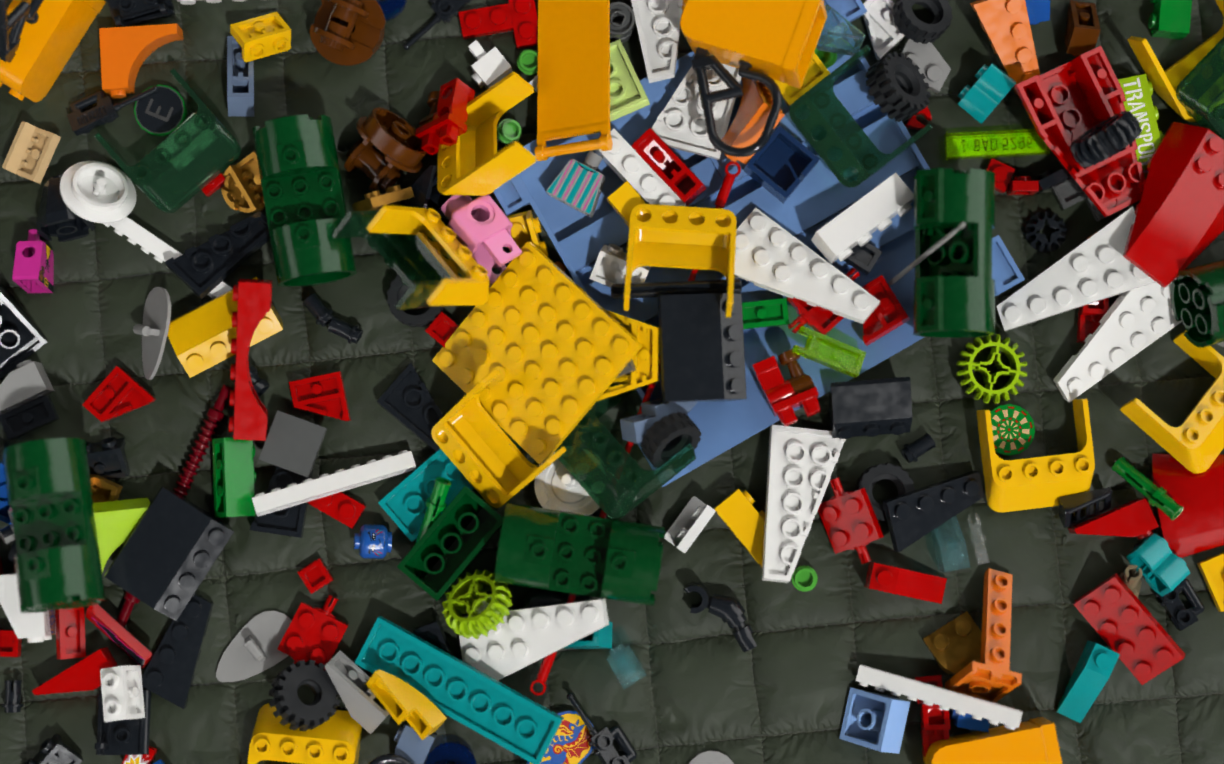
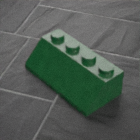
M464 486L397 568L438 601L503 524L504 516L471 489Z

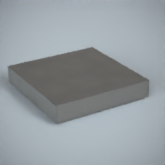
M277 410L259 460L309 478L328 428Z

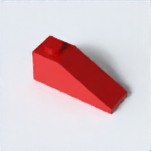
M651 128L631 145L687 207L706 190L704 184Z
M1137 498L1070 527L1068 530L1072 534L1137 537L1140 540L1152 535V530L1159 527L1147 499Z
M870 562L864 587L942 604L947 578Z
M108 647L101 648L33 689L32 692L34 695L95 690L101 687L100 670L116 667L118 664Z

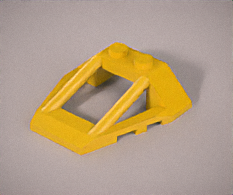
M606 310L615 320L623 324L622 326L643 346L632 358L636 371L616 378L611 384L621 385L608 387L597 401L658 381V327Z

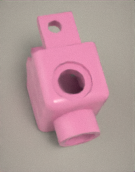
M488 194L479 196L474 200L470 196L453 195L442 205L441 211L449 220L447 227L451 228L456 233L458 241L472 252L474 260L488 271L490 288L507 267L505 264L522 253L511 236L513 224ZM508 247L511 250V252L506 253L503 251L502 248ZM492 269H499L500 274H495Z

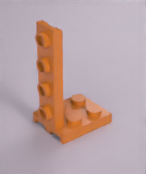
M991 568L985 571L980 663L975 661L969 663L946 681L944 688L996 703L1022 684V674L1010 671L1013 574Z

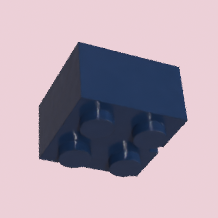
M779 125L771 134L768 143L759 152L755 153L745 165L743 171L784 204L817 165L820 158Z

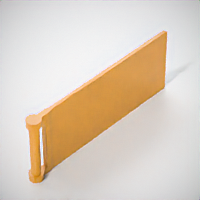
M538 0L537 146L534 151L535 157L540 162L546 161L548 157L598 149L602 151L611 150L613 143L610 125V0ZM601 132L599 139L546 147V141Z

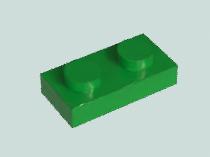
M787 298L742 303L743 330L789 325Z

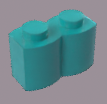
M993 62L989 67L984 64L975 75L978 79L972 87L967 84L958 95L961 99L958 105L981 124L1016 84L1015 80Z
M1155 533L1145 538L1126 556L1131 565L1138 566L1136 571L1140 568L1142 569V576H1144L1149 586L1162 597L1172 592L1190 574L1186 562L1181 557L1173 554L1168 542Z

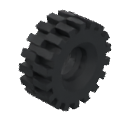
M892 52L868 68L865 76L868 78L866 86L870 87V90H868L869 95L874 96L875 100L873 102L875 105H880V111L883 114L887 112L888 118L893 119L895 117V121L900 122L902 120L904 122L927 107L926 105L930 102L928 98L931 97V94L927 91L929 88L928 83L924 82L926 77L918 71L920 69L918 65H913V60L909 57L905 59V54Z
M301 660L285 668L272 681L271 686L274 688L269 690V696H272L274 699L269 704L270 708L276 707V711L273 712L275 718L279 715L283 718L280 721L282 725L285 726L290 723L289 729L296 730L300 728V731H306L310 728L311 730L323 724L335 714L337 710L334 708L340 704V700L336 699L339 693L335 689L327 671L323 670L324 664L319 663L315 666V660H309L306 663L305 660ZM307 685L314 693L312 704L306 705L300 701L297 695L299 686Z

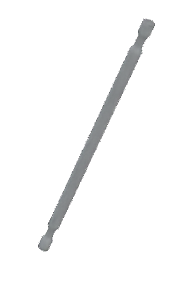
M964 221L961 222L957 228L951 230L892 278L888 285L891 286L953 237L957 231L963 229L966 223Z

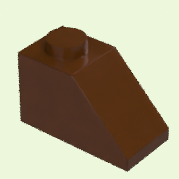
M1070 0L1064 41L1067 54L1078 57L1095 48L1100 33V25L1095 3Z

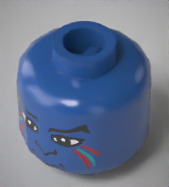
M365 524L360 528L359 533H354V549H359V554L362 558L383 559L387 552H391L392 532H388L385 525Z

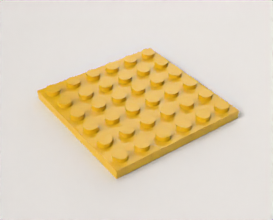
M527 241L521 248V255L509 263L489 288L487 303L485 305H476L445 343V348L442 347L432 361L466 394L482 379L498 369L501 373L479 394L480 404L516 443L539 465H542L552 456L643 345L532 242Z

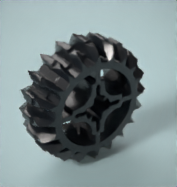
M1130 111L1121 112L1107 118L1073 141L1070 149L1073 158L1081 167H1090L1104 161L1139 137L1142 132L1139 126L1140 123Z

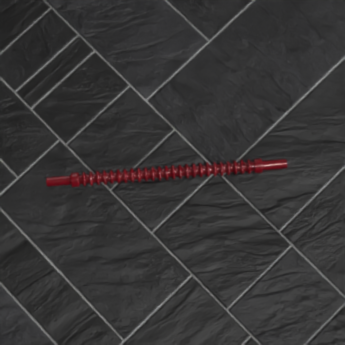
M223 384L213 408H209L206 414L208 419H204L206 424L200 427L202 433L197 434L199 439L194 441L196 446L191 447L193 453L188 454L190 459L185 461L187 466L182 467L184 473L179 474L181 479L176 481V484H178L177 488H173L174 493L182 498L188 495L186 490L191 489L189 484L194 482L192 477L197 475L195 471L197 468H200L199 462H203L202 455L207 454L205 449L210 447L208 442L212 441L211 435L216 434L214 429L219 427L217 423L223 419L224 413L222 411L230 396V390L233 389ZM127 591L124 595L126 600L116 620L123 627L126 626L135 603L138 604L140 602L138 598Z

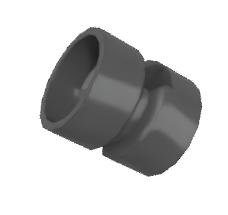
M614 2L610 4V42L620 39L622 43H625L634 34L635 15L627 4Z

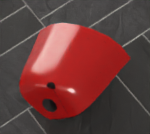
M1153 453L1152 471L1154 484L1159 488L1163 487L1169 497L1184 507L1182 513L1175 520H1171L1170 517L1158 508L1163 538L1168 542L1172 553L1183 558L1224 545V455L1219 454L1205 472L1195 474L1186 469L1172 455Z

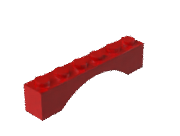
M240 279L238 285L233 286V301H238L237 312L232 313V328H237V337L232 338L231 354H236V364H231L230 379L235 380V390H230V406H234V416L229 417V432H234L233 440L266 441L268 409L260 400L252 383L249 371V350L255 329L272 307L273 280Z

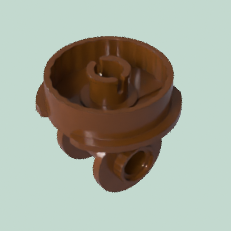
M321 0L322 5L309 31L316 50L325 59L342 66H354L369 60L379 49L384 38L386 19L379 3L376 0Z
M377 107L373 109L368 117H361L357 121L356 127L363 139L358 140L347 152L346 157L348 159L344 164V168L348 172L358 168L362 173H365L366 177L372 181L369 186L370 192L378 190L385 192L386 188L392 187L401 175L399 173L400 169L410 173L420 171L423 166L422 158L427 152L421 149L422 140L415 136L416 129L406 120L387 109ZM375 147H377L382 153H384L385 156L383 157V156L375 149Z

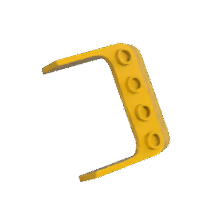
M1215 0L1223 15L1221 29L1165 71L1146 38L1131 36L1127 39L1144 72L1151 81L1155 92L1183 120L1188 122H1195L1224 102V0Z
M511 72L468 102L466 108L468 119L465 122L468 126L467 132L458 136L456 144L452 146L442 144L439 146L437 189L441 194L485 196L491 194L496 188L536 163V157L516 141L497 152V123L506 111L534 93V87L516 72Z
M639 204L635 206L630 214L624 311H629L631 277L635 269L641 266L718 271L726 277L725 317L731 318L737 226L734 213L730 210L656 204Z
M384 205L366 227L370 233L417 235L452 278L443 279L426 300L430 306L485 305L489 299L488 271L474 260L472 252L458 241L456 233L442 222L440 214L433 208Z
M1186 330L1176 336L1173 342L1216 380L1179 427H1171L1138 398H1134L1124 404L1120 411L1192 473L1200 474L1209 469L1224 448V357L1212 346L1201 348L1193 345L1184 336L1185 332H1187Z
M498 369L494 370L472 388L431 430L435 443L481 497L494 508L502 507L567 451L563 446L542 465L532 464L480 404L479 394L501 373Z
M1087 398L1072 400L1078 452L1015 460L999 458L994 449L990 410L976 411L986 501L991 510L1003 513L1059 506V497L1090 491L1095 470V459Z
M267 703L260 708L249 745L247 764H258L261 760L299 764H358L362 726L350 716L348 710L335 709L337 711L329 720L310 730L309 728L306 731H300V728L292 730L289 729L290 723L285 726L280 723L283 719L280 715L275 718L273 712L276 711V707L270 708V704Z

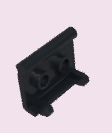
M107 0L114 23L113 27L136 26L176 14L172 0Z
M99 690V695H97V701H99L97 743H95L94 747L96 755L149 754L151 691L143 690L145 718L105 722L102 690Z

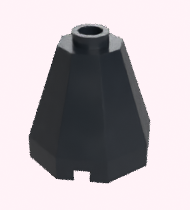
M62 175L51 177L44 184L36 226L38 234L46 241H52L51 236L58 237L59 242L83 238L89 234V228L92 231L96 228L95 222L79 217L64 203L59 188Z

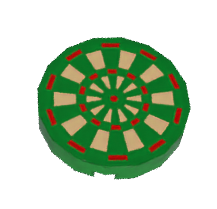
M1013 404L999 405L990 410L995 452L1010 456L1020 454L1026 450L1032 443L1035 434L1034 421L1028 411Z

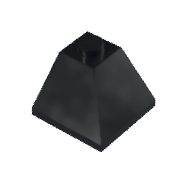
M430 165L410 186L412 187L414 197L406 199L404 207L433 208L440 214L442 222L447 226L449 220L441 211V207L453 195H443L438 191L437 166Z

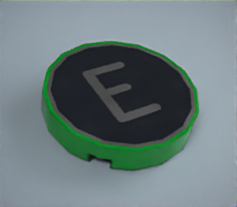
M159 84L154 85L158 87V93L155 92L135 102L134 114L136 121L143 130L153 136L164 137L172 134L186 120L187 107L178 91L170 86ZM153 86L148 87V88L145 89L144 91H147V90L153 88Z

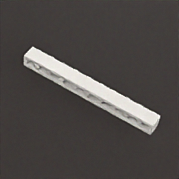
M129 217L114 223H102L108 228L110 225L114 227V232L118 235H126L128 237L127 241L133 245L137 243L142 246L140 249L143 252L154 254V259L161 264L172 257L176 259L183 255ZM222 281L207 295L214 299L233 288Z
M403 450L395 456L386 455L381 460L376 461V459H373L361 466L356 464L348 470L339 469L331 475L322 474L317 479L309 478L300 484L292 483L284 489L275 488L267 494L258 493L252 498L258 517L416 470L412 451Z
M863 664L859 665L856 681L861 686H875V690L881 692L889 690L892 695L899 697L901 694L906 695L907 699L917 701V699L923 700V704L929 706L937 704L940 705V709L949 711V708L956 710L955 713L965 716L968 713L977 720L985 718L989 720L988 723L994 725L999 723L1005 724V728L1015 730V727L1019 728L1022 710Z

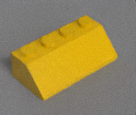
M233 289L170 321L168 338L177 358L190 378L235 355L231 354L232 338L237 337V328H232V313L237 312L238 301H233ZM273 304L270 311L262 318L255 329L250 347L283 330L282 319Z

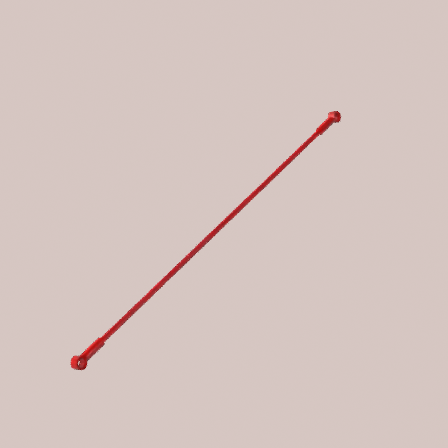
M733 161L727 163L725 177L714 203L715 208L722 209L725 207L734 180L741 171L739 163ZM734 165L737 167L738 172L730 174L728 167ZM699 269L691 270L688 281H695ZM659 355V372H658V377H659V374H660V371H661L660 355ZM656 382L648 385L642 403L650 401ZM641 406L638 414H642ZM627 441L599 517L606 518L633 442ZM570 593L567 603L574 602L577 594ZM557 651L543 659L538 675L531 683L530 690L536 696H540L546 691V681ZM537 682L543 685V690L540 692L535 691L533 687Z

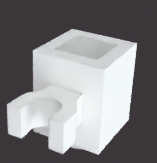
M477 40L468 46L469 51L478 60L471 65L474 72L471 77L480 88L485 86L488 89L513 72L511 65L496 47L486 53Z

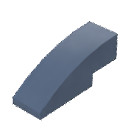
M662 398L641 403L642 414L620 419L622 440L633 443L642 442L643 436H645L647 430L656 421L658 422L662 417L668 416L671 413L682 412L687 414L697 402H662Z

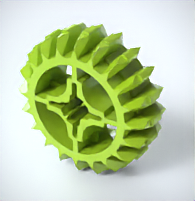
M1000 334L994 335L993 341L991 336L983 337V341L980 337L974 338L975 345L970 342L965 345L969 352L961 351L959 353L965 361L959 360L956 365L964 367L963 370L956 372L957 376L964 375L965 380L959 382L960 386L968 384L969 387L965 393L970 394L976 391L973 399L979 400L983 395V403L985 404L990 402L991 396L994 404L1000 403V396L1004 401L1010 400L1009 393L1012 395L1018 394V390L1014 385L1018 387L1024 386V382L1018 378L1027 377V372L1020 371V368L1027 366V362L1020 363L1019 358L1025 355L1024 352L1016 354L1014 351L1019 345L1015 343L1009 347L1010 338L1008 337L1004 338L1002 343H1000ZM984 348H991L985 362H973L979 351ZM999 351L1006 355L1011 368L1001 362ZM994 363L993 367L996 366L997 370L1001 371L990 375V371H987V368H984V366ZM972 369L983 376L985 387H982L976 381ZM999 376H1010L1005 386L999 390H993V384H996Z
M476 569L473 575L467 572L466 578L461 579L458 577V583L451 585L452 591L445 593L447 600L442 603L444 608L442 613L447 625L460 636L462 635L467 639L472 636L478 639L481 633L488 637L489 630L497 631L496 626L499 623L505 624L503 617L510 615L508 608L512 606L510 599L512 595L506 583L495 582V573H491L488 570L481 572ZM486 591H492V594H487ZM462 614H467L468 618H463Z

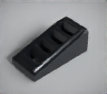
M1111 487L1059 497L1058 515L1064 528L1110 509Z

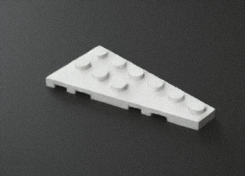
M631 0L649 83L675 78L683 0Z
M722 64L740 83L742 77L738 75V68ZM692 66L651 129L668 147L719 160L721 152L712 145L707 134L697 77ZM712 69L706 70L710 92L729 88ZM736 98L712 103L716 132L721 140L728 130Z
M1133 206L997 305L1004 331L1155 283L1156 281L1123 257L1130 228L1136 218Z
M756 207L736 229L734 278L744 279L754 283L755 286L791 299L794 297L814 307H822L832 311L833 314L861 324L879 306L880 301Z
M1155 282L1120 294L1099 321L1100 325L1096 331L1086 337L1084 340L1085 344L1077 355L1071 356L1053 379L1064 400L1070 403L1182 322V320L1176 321L1171 302L1172 282L1165 288Z
M773 424L770 426L762 563L763 581L788 583L791 580L804 542L810 532L812 522L831 479V474L838 461L843 444L846 439L832 438L831 431L791 426L784 427Z
M606 599L509 610L510 615L503 617L505 624L499 623L496 626L497 631L489 630L488 637L482 633L478 639L472 636L467 639L459 635L462 661L499 681L608 626L609 619Z

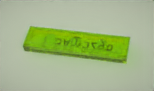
M1036 129L944 134L946 160L1050 154V148L1038 135Z

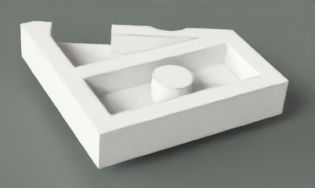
M867 0L863 4L867 10V13L863 15V19L878 61L905 37L894 23L892 12L895 3L892 0Z

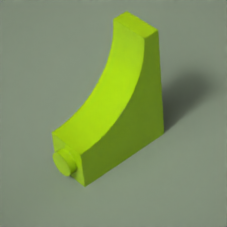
M148 498L93 503L102 573L111 554L122 543L127 541L151 504Z

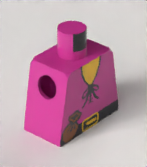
M37 229L28 230V241L16 243L12 280L27 293H53V250L44 242Z

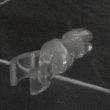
M975 513L976 523L973 524L969 514L967 522L973 537L970 540L975 546L978 565L990 563L984 542L987 539L986 535L982 534L980 517Z

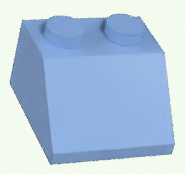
M850 687L839 739L879 752L899 754L910 702Z

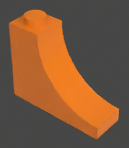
M175 23L99 28L102 90L111 95L112 98H125L127 94H135V81L143 62L159 47L170 42L183 40V30Z
M744 77L741 78L743 96L731 126L721 140L725 144L737 148L750 146L760 138L773 103L772 94L766 85ZM782 109L780 110V113H779V115H778V118H777V121H776V124H775L774 128L777 126V124L780 122V120L784 117V113H783ZM727 154L725 156L733 162L739 160L746 165L754 154L747 157H734Z

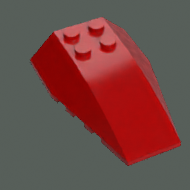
M1101 46L1083 53L1070 62L1042 75L1033 76L1014 86L1038 135L1104 217L1141 200L1143 193L1141 188L1145 176L1142 164L1138 162L1135 152L1138 149L1136 139L1118 153L1090 167H1081L1073 158L1070 150L1073 141L1093 126L1115 114L1125 112L1124 102L1126 99L1124 91Z
M1178 122L1171 123L1148 162L1146 169L1148 170L1147 178L1143 181L1141 188L1143 193L1140 203L1136 206L1135 222L1131 225L1123 254L1124 258L1163 288L1167 287L1178 276L1179 271L1184 270L1224 231V140L1209 128Z

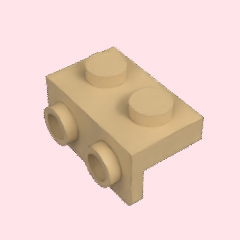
M22 121L2 168L41 184L61 137Z

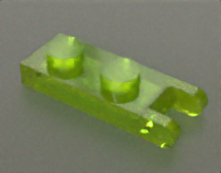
M801 326L798 333L806 336L807 340L804 348L794 345L793 353L853 378L859 376L866 355L865 351L807 327Z

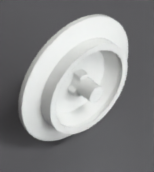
M100 161L76 163L64 172L60 181V194L66 206L79 217L91 222H118L126 218L136 204V190L130 178L120 169L108 163Z
M573 445L564 446L567 451L535 477L534 488L536 497L540 505L545 509L592 515L601 507L608 493L609 476L606 466L598 455L587 448Z

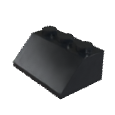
M910 377L831 383L828 417L832 438L849 439L857 436L874 437L883 434L900 435L910 432L912 424Z

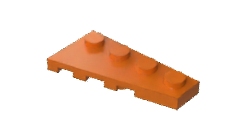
M978 0L970 3L991 42L995 54H997L1004 72L1015 80L1016 84L1033 76H1039L1040 71L1025 0ZM1013 86V90H1014L1015 94L1018 95V93H1017L1015 87Z

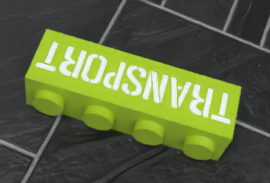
M1146 74L1118 79L1125 94V111H1130L1137 118L1142 129L1141 134L1136 139L1138 149L1135 152L1138 162L1142 164L1146 180L1148 162L1164 135L1158 129L1157 120L1159 114L1151 98L1153 94L1152 83L1150 80H1147Z

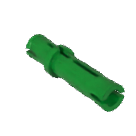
M1124 457L1119 458L1114 463L1112 470L1149 500L1148 503L1151 506H1157L1171 520H1175L1182 513L1184 507L1175 502L1166 494L1167 491L1163 487L1159 488L1143 473L1125 460Z
M442 477L435 478L431 496L427 498L425 503L427 508L415 545L441 515V512L445 510L447 505L445 500L452 484L450 480Z

